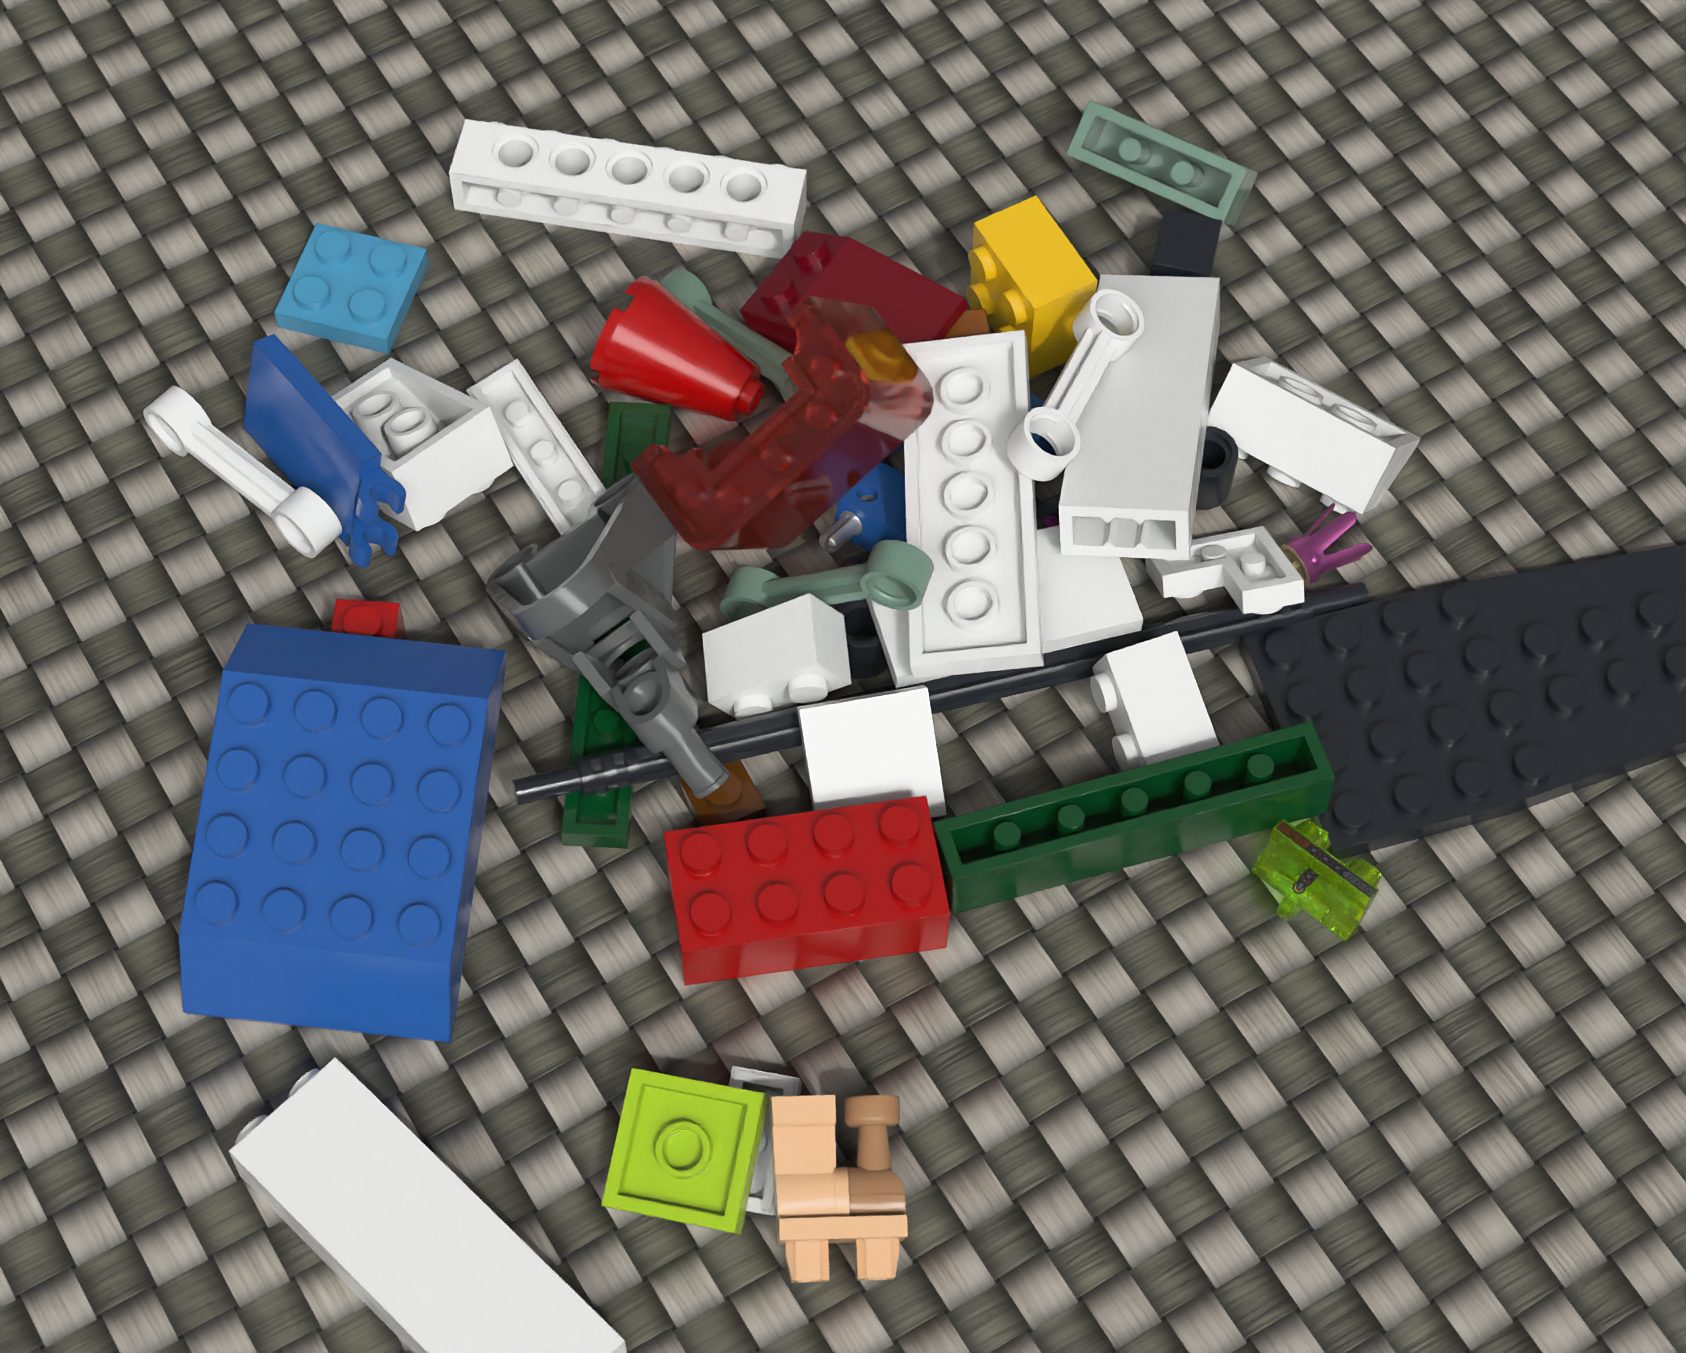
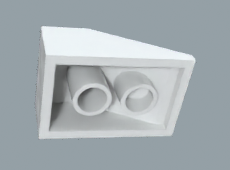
M393 358L388 359L332 396L333 400L382 453L380 462L382 470L405 488L406 500L402 513L396 514L388 504L377 501L379 508L388 516L417 532L442 520L447 511L470 495L484 491L492 485L495 478L513 467L490 406Z

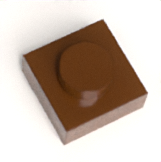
M741 760L722 764L729 771V777L718 789L700 799L693 795L692 789L684 779L680 780V793L698 827L766 818V806Z

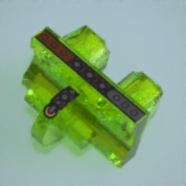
M1310 819L1303 821L1295 827L1286 820H1281L1272 829L1268 844L1251 871L1284 895L1278 906L1277 915L1285 921H1291L1303 909L1344 941H1347L1357 931L1379 892L1376 886L1381 879V872L1363 858L1351 859L1345 865L1327 851L1331 844L1328 833Z

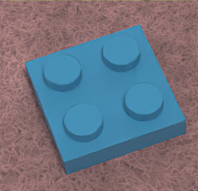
M316 223L274 312L277 327L389 354L429 265L427 249Z

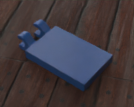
M275 334L254 341L243 428L296 489L299 487L310 489L332 509L342 526V533L338 537L347 547L349 546V556L355 564L362 568L369 566L372 552L369 543L381 546L389 556L396 554L399 538L398 532L393 525L378 516L379 505L377 501L388 504L396 514H400L404 510L406 491L402 484L390 478L380 467L382 453Z

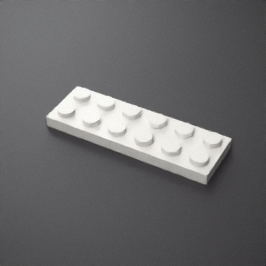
M1018 330L901 344L907 543L925 552L934 564V571L921 605L916 609L908 610L910 668L914 679L1044 666L1035 482L1014 467L1006 450L1009 434L1027 413L1031 411L1028 345L1025 331Z

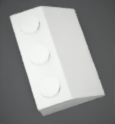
M1265 356L1233 363L1207 419V426L1222 429L1234 438L1238 446V458L1247 459L1250 454L1269 464L1267 473L1276 480L1296 488L1300 487L1301 483L1323 493L1320 501L1324 505L1329 507L1333 502L1335 504L1333 510L1341 514L1349 511H1357L1363 514L1374 509L1421 439Z

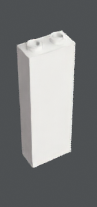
M1100 274L1097 292L1103 289H1114L1129 296L1142 311L1145 327L1141 336L1121 358L1109 362L1075 425L1080 434L1081 446L1078 454L1065 467L1059 501L1061 554L1189 560L1220 328V278ZM1098 316L1100 322L1108 330L1120 335L1117 328L1109 320Z
M336 1057L323 1069H313L304 1074L292 1087L289 1098L269 1116L261 1115L248 1123L238 1135L236 1145L229 1150L240 1177L414 1353H627L625 1340Z

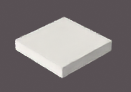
M925 685L797 707L813 811L926 795L931 818L947 815L928 688Z

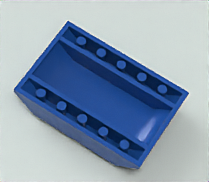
M247 623L222 673L179 930L183 1013L452 1044L508 656L507 651Z

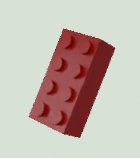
M926 795L664 832L666 869L684 986L947 948L950 910Z

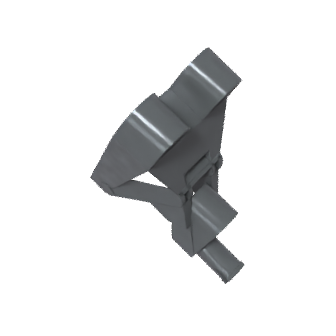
M637 471L623 477L606 489L590 505L587 518L541 550L537 543L531 544L506 560L490 575L485 590L523 639L531 642L536 649L538 648L587 678L598 694L617 712H620L649 752L655 754L662 751L692 789L693 795L700 799L718 789L730 774L694 730L693 726L698 719V696L679 672L681 668L686 666V662L673 630L678 626V621L671 606L677 521L643 476ZM627 617L631 619L601 641L595 643L594 640ZM643 639L649 642L651 647L636 654L616 671L613 661L618 656Z

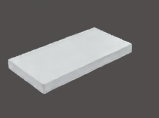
M1060 525L1037 530L1043 654L1141 631L1143 617L1120 557L1061 554ZM870 598L866 599L896 689L947 677L914 679L910 668L908 610L891 609L876 603Z

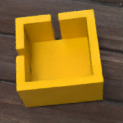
M1033 196L974 222L972 250L968 252V260L971 267L970 286L966 288V296L971 309L985 308L987 321L995 333L1025 331L1028 345L1029 379L1069 360L1078 343L1073 333L1074 318L1096 293L1098 282L1039 198Z

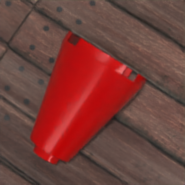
M641 276L635 280L625 291L635 298L624 312L614 307L597 340L591 358L590 369L599 374L590 378L591 383L605 390L660 404H668L672 407L731 422L738 419L741 414L750 416L758 406L765 389V384L758 381L760 368L658 281L648 276Z

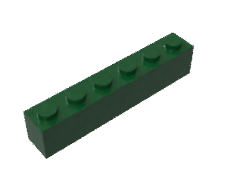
M1312 721L933 822V831L947 900L952 915L1274 828L1282 821L1288 824L1325 814L1335 775Z

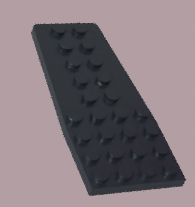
M1686 544L1416 590L1314 616L1312 619L1294 622L1284 627L1282 625L1273 627L1272 630L1262 633L1260 630L1241 636L1239 650L1273 731L1312 721L1335 779L1327 812L1310 819L1324 852L1336 861L1510 815L1686 752Z

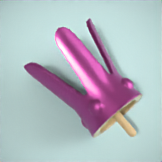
M1332 502L1302 536H1294L1290 539V542L1280 546L1282 552L1303 578L1304 587L1317 582L1320 576L1327 571L1361 560V556L1373 549L1369 543H1360L1326 555L1323 552L1356 522L1357 516L1355 512L1349 511L1342 514L1312 534L1334 509L1335 504Z

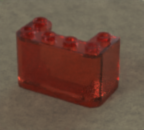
M807 296L785 317L791 327L796 329L797 337L794 355L789 356L781 363L782 367L799 388L793 396L744 441L724 442L708 455L703 449L691 448L684 455H677L671 453L664 445L651 444L630 464V467L637 476H640L654 500L680 536L692 548L701 551L774 550L784 548L800 536L918 429L931 414L934 396L928 378L873 306Z

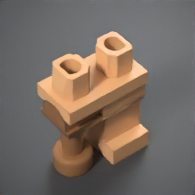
M835 1095L771 1097L769 1102L776 1215V1244L785 1245V1260L791 1283L829 1281L828 1243H855L857 1281L893 1280L895 1278L899 1257V1241H903L908 1237L906 1193L903 1182L892 1171L887 1127L896 1126L900 1122V1097L892 1095H866L844 1099L845 1123L849 1127L859 1128L857 1166L836 1167Z

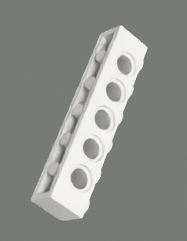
M465 119L449 170L455 210L782 259L794 241L799 238L806 210L807 170L790 168L782 164L770 165L737 160L721 155L710 156L676 151L668 147L656 148L623 143L613 139H596L569 135L554 130L543 131L509 126L500 122H482Z

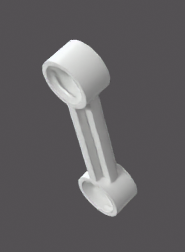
M1114 289L1100 290L1080 310L1073 321V333L1078 343L1044 405L1029 411L1009 434L1006 442L1008 457L1014 467L1026 477L1036 481L1052 480L1078 454L1081 439L1075 425L1109 362L1121 358L1144 331L1145 321L1142 311L1134 300L1126 294ZM1098 316L1109 320L1117 328L1120 335L1108 330L1100 322ZM1030 432L1045 438L1052 445L1057 456L1043 451L1034 442Z
M171 386L143 410L147 424L166 447L179 456H186L190 453L271 517L282 536L304 556L315 558L342 533V526L337 516L322 498L306 487H299L295 490L214 427L202 407L183 389Z

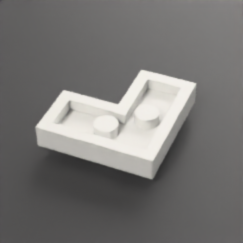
M1263 526L1194 539L1191 541L1189 560L1145 558L1146 572L1163 598L1172 596L1176 598H1192L1200 595L1204 590L1224 586L1243 614H1271L1279 611L1283 606L1304 602L1303 578Z

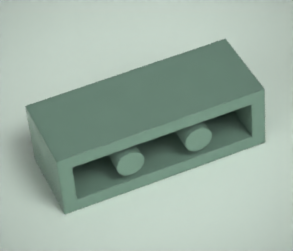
M1092 100L1088 102L1066 153L1203 215L1223 220L1222 223L1235 226L1259 173Z

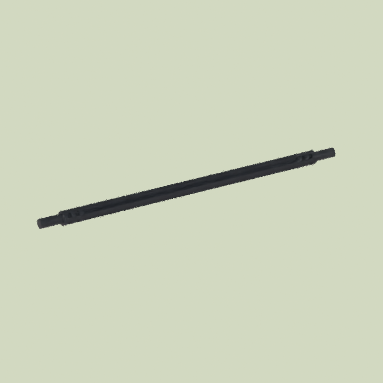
M1363 582L1310 594L1304 590V602L1283 606L1282 609L1271 614H1243L1236 604L1142 626L1141 631L1044 653V666L951 675L897 689L895 684L811 704L925 685L928 688L931 714H936L1089 678L1095 675L1092 667L1105 654L1175 631L1178 632L1185 653L1190 654L1241 642L1243 634L1260 630L1262 633L1272 630L1273 627L1281 625L1284 627L1294 622L1312 619L1314 616L1369 602V596ZM797 707L696 730L721 764L802 745ZM640 743L575 758L574 766L512 780L515 799L519 806L581 791L583 797L678 775L679 773L662 751L651 754L646 746Z

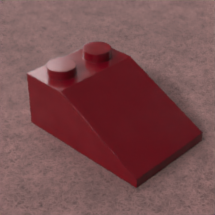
M805 230L794 241L791 248L770 274L759 284L756 291L740 309V312L748 328L801 360L812 352L823 353L832 358L849 379L903 389L901 344L944 339L968 308V304L963 296L850 237Z

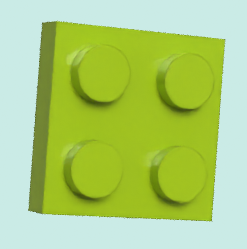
M631 1068L601 1206L741 1235L770 1096L760 1092Z

